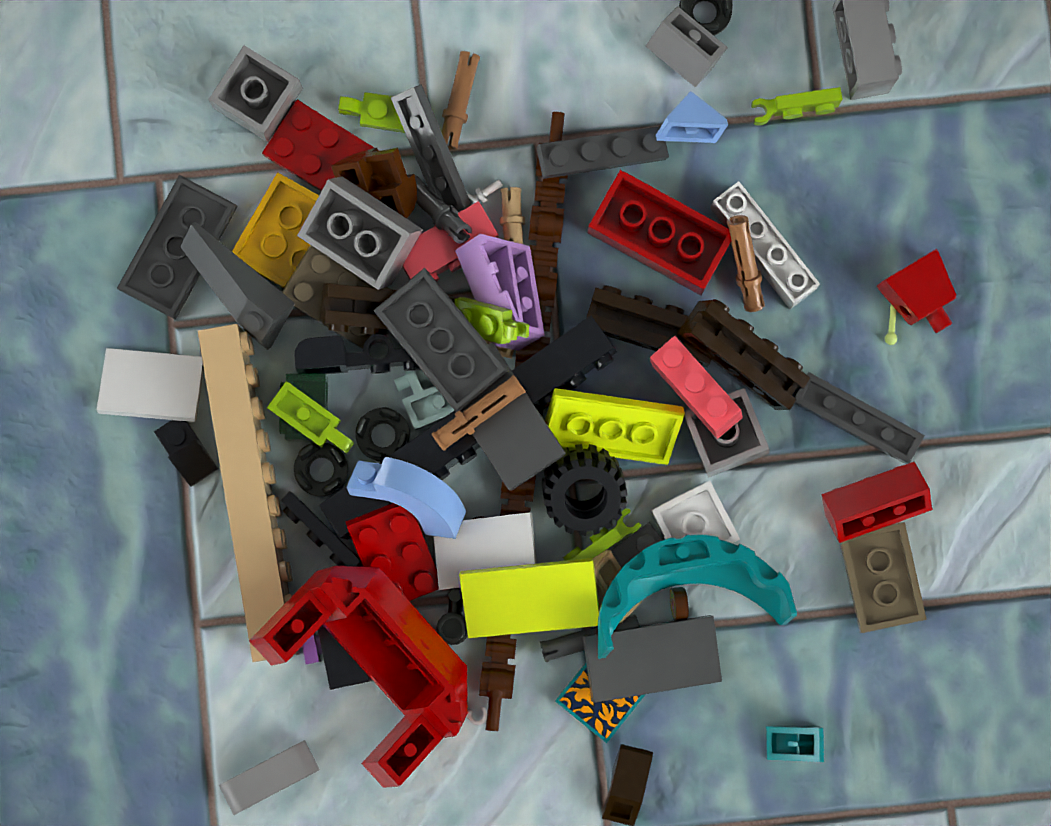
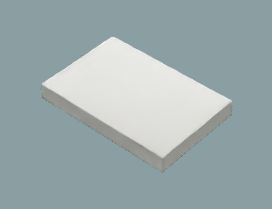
M106 348L97 403L98 414L196 422L204 372L202 357Z
M530 512L463 520L456 539L434 536L439 590L461 588L460 571L537 563L533 519Z

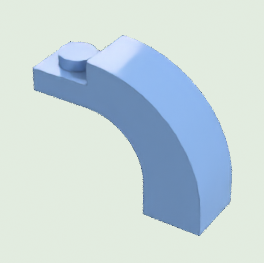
M384 457L382 464L358 461L346 487L352 496L385 500L405 508L417 518L425 535L456 539L466 513L458 495L445 482L416 465L394 458Z

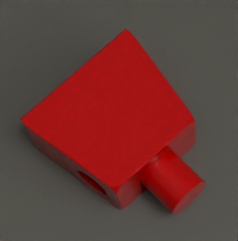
M937 249L877 285L879 291L909 325H913L926 318L936 334L953 324L943 306L956 299V293Z

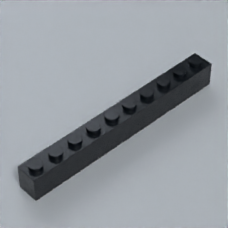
M591 315L517 366L512 372L525 389L535 407L541 406L544 409L550 405L554 388L565 389L569 387L570 390L576 388L587 379L585 374L596 368L599 371L608 366L614 360L612 356L617 351ZM454 410L388 457L416 465L444 480L450 475L449 469L457 463L464 465L477 456L476 450L480 448V445L473 434L469 435L468 433L446 448L445 451L435 441L432 433L456 417ZM345 486L319 504V507L338 536L348 540L351 536L347 529L346 521L392 504V502L352 496L349 494L347 486Z

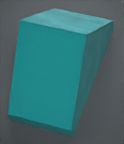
M766 726L767 760L824 762V731L822 727Z

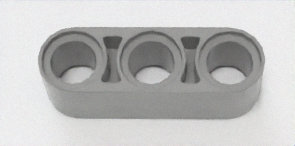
M304 740L220 784L219 787L233 815L320 769Z

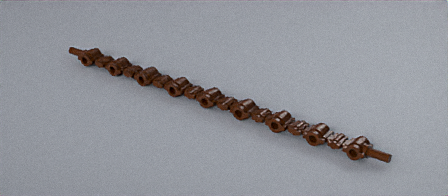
M552 112L549 142L562 141L565 113ZM537 154L535 176L542 177L540 162ZM568 175L536 181L534 201L541 203L540 206L532 205L528 240L536 241V245L529 246L544 332H550L552 312H545L546 307L554 308L558 274L550 272V268H557L559 248L552 247L553 243L561 244L564 209L556 208L557 204L564 203L565 184L559 183V179L568 180ZM541 337L523 349L516 350L514 369L548 346L551 337ZM539 406V407L537 408V410L539 411V413H540L541 416H542V415H543V408H542L541 406ZM536 475L512 491H509L502 481L500 499H508V505L501 504L500 516L529 513L531 511V507H524L525 501L533 502ZM511 634L494 637L488 636L486 641L485 656H490L491 662H482L479 696L489 697L485 728L488 731H499L502 698L512 699L516 665L507 663L508 659H515L517 639H510Z

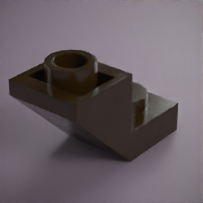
M624 744L620 745L612 769L611 786L602 810V819L629 826L635 825L643 802L653 757L652 751Z

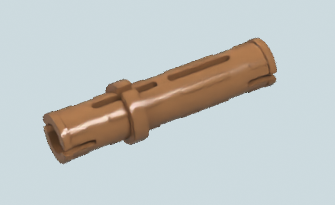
M468 51L460 52L448 107L443 110L442 114L444 123L441 132L446 144H448L450 136L449 150H458L462 126L468 119L466 110L478 62L480 61V56L473 53L467 65L470 55Z
M737 215L727 220L738 270L736 282L741 287L745 311L756 312L765 307L760 284L763 279L755 261L748 217Z
M512 375L511 378L486 394L464 412H461V410L456 412V417L436 432H433L432 436L441 449L445 451L446 448L467 433L472 435L476 432L474 428L521 394L526 393L517 378Z

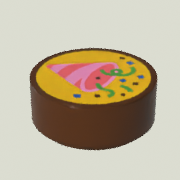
M683 587L670 588V607L674 621L685 620L689 615L687 593Z

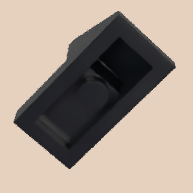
M170 420L154 431L169 454V460L190 487L218 470L215 462L188 421Z

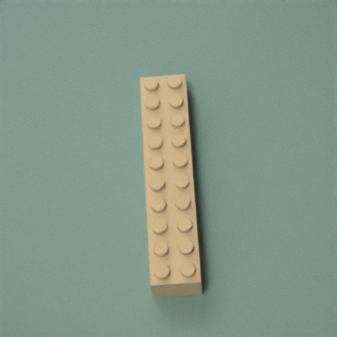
M238 324L198 330V337L248 638L250 640L293 596L289 594L288 582L293 581L290 562L284 561L282 549H287L285 531L278 528L277 517L282 516L279 497H275L272 493L271 484H276V475L273 464L270 465L266 457V452L271 451L268 432H264V429L261 428L260 420L265 419L263 401L259 400L255 392V388L260 387L257 368H254L250 362V356L255 355L253 340L251 336H248L247 331H244ZM249 642L252 662L265 661L266 659Z

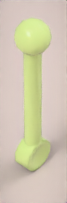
M890 305L889 329L884 338L885 342L889 345H894L897 342L895 334L897 310L892 305Z

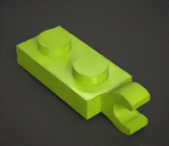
M841 87L776 96L775 99H755L752 101L751 107L763 108L765 115L763 117H756L754 124L764 125L769 122L773 115H783L784 119H795L803 116V112L815 111L817 115L832 113L836 107H839L843 99Z
M364 92L363 101L340 96L339 114L359 116L361 127L405 133L391 100L393 96Z
M466 297L455 299V305L484 340L506 344L510 343L511 340H517V336L529 337V324L512 320L511 309Z
M287 381L267 406V409L321 448L329 440L347 454L354 445L351 439L336 429L341 422L339 418Z
M629 508L621 511V518L618 521L616 520V527L610 531L603 527L599 534L592 535L589 538L592 541L590 546L583 551L577 546L562 558L564 561L594 558L612 547L626 535L638 531L641 524L638 522L633 527H627L623 519L631 510Z

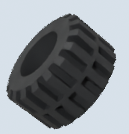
M582 444L575 445L576 450L573 451L566 447L564 448L566 455L552 463V466L549 465L544 469L545 477H542L541 484L549 518L554 519V524L559 528L564 525L565 532L573 534L574 530H578L579 536H586L587 531L593 530V535L599 534L601 527L604 526L607 530L613 526L612 519L618 521L622 516L621 509L626 508L627 501L625 496L628 495L622 469L619 468L618 461L614 456L610 458L609 452L603 448L598 452L596 445L589 444L588 449H583ZM581 479H593L603 485L601 491L589 500H574L565 494L572 483Z

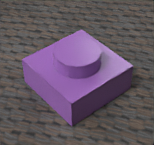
M314 633L302 646L306 664L321 662L320 655L323 653L319 635Z

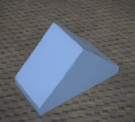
M690 91L667 116L656 134V140L716 143L728 126V121Z

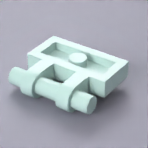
M422 370L405 371L406 375L394 379L398 391L411 387L414 395L404 398L402 401L415 431L440 421L454 411L435 386L426 390L422 389L420 382L428 379Z

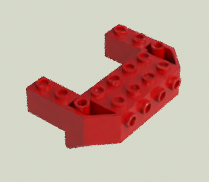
M332 566L316 571L249 642L271 666L286 663L323 625L405 715L361 763L383 788L400 787L443 738L455 737L459 733L468 714L467 665L380 568Z

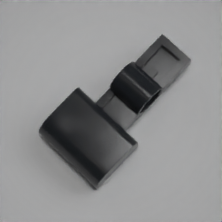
M381 334L370 336L364 343L363 352L347 353L341 336H326L302 340L297 345L294 353L295 369L299 377L348 373L349 370L370 369L371 374L391 372L390 367L403 366L404 371L421 370L404 348L393 349L391 340ZM376 343L386 345L388 354L382 359L371 357L369 350L372 345Z

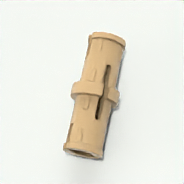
M510 187V191L508 188H502L500 191L502 195L503 217L499 218L500 225L503 226L504 240L523 244L522 225H525V217L522 216L521 188Z

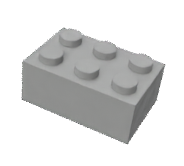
M836 0L832 8L850 100L888 94L898 80V75L902 74L899 55L894 56L892 43L896 42L895 29L892 23L888 24L886 12L889 11V0Z
M341 176L327 180L297 236L379 290L392 285L423 229Z

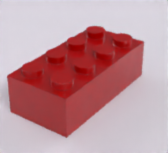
M621 169L591 220L587 231L593 237L699 295H702L732 241L729 229Z

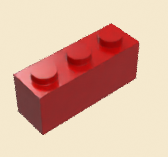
M915 461L821 494L825 516L839 543L933 510L930 488Z

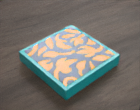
M585 663L555 702L607 743L646 694L593 703L591 701L587 665Z

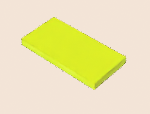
M554 388L545 422L563 449L568 447L570 451L576 450L575 445L582 444L583 449H588L589 444L596 445L598 452L602 448L607 450L610 457L614 456L615 458L668 465L685 412L684 406Z
M593 558L466 570L459 573L468 638L598 626L600 607Z

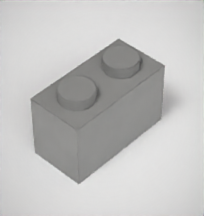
M678 6L662 21L646 45L658 58L668 64L694 87L707 76L728 48Z

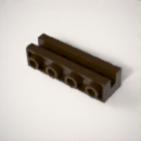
M323 283L319 323L329 324L328 330L348 332V326L361 327V334H380L381 329H389L373 310L397 290H378L369 287ZM449 296V298L454 302V304L455 299L459 298L455 296Z
M603 285L602 289L595 287L586 318L592 315L607 337L656 352L671 338L676 336L702 366L708 368L711 359L678 334L688 318L687 315H683L685 310L673 305H666L665 309L652 305V299L640 295H634L633 299L621 295L622 291L612 286Z
M716 299L698 301L678 334L775 410H790L797 400L792 396L796 389H804L810 380V377L802 371L803 366L796 360L789 357L785 358L777 352L779 348L772 341L766 338L761 339L753 333L754 327L742 319L734 318L728 313L730 309L723 302Z

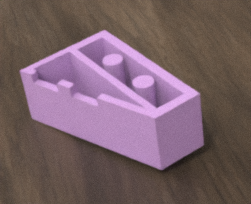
M479 234L455 250L475 300L511 309L512 320L529 324L528 338L517 336V340H511L510 343L506 344L494 343L495 346L519 351L545 335L530 246Z

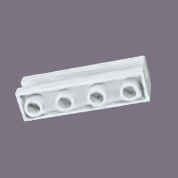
M739 181L713 200L710 209L728 229L727 220L737 215L748 217L757 269L761 271V274L789 309H792L817 289L820 285L818 280Z

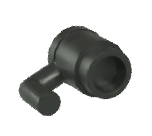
M452 589L449 592L448 613L439 619L436 627L437 633L450 645L460 644L468 636L465 617L461 614L462 592L459 589Z

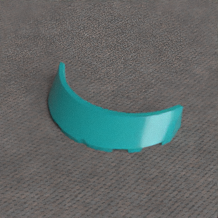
M685 535L681 539L668 538L645 548L626 563L608 587L598 616V659L606 658L613 650L611 636L622 618L637 603L655 592L683 584H708L723 587L749 598L768 612L779 625H786L797 616L789 582L780 572L777 573L765 561L756 556L755 551L742 544L735 545L710 535Z

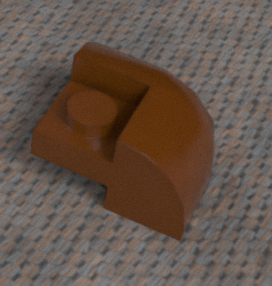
M377 148L365 150L348 156L331 166L335 178L341 176L346 178L403 217H409L414 210L417 200L415 174H406L398 148L378 151Z

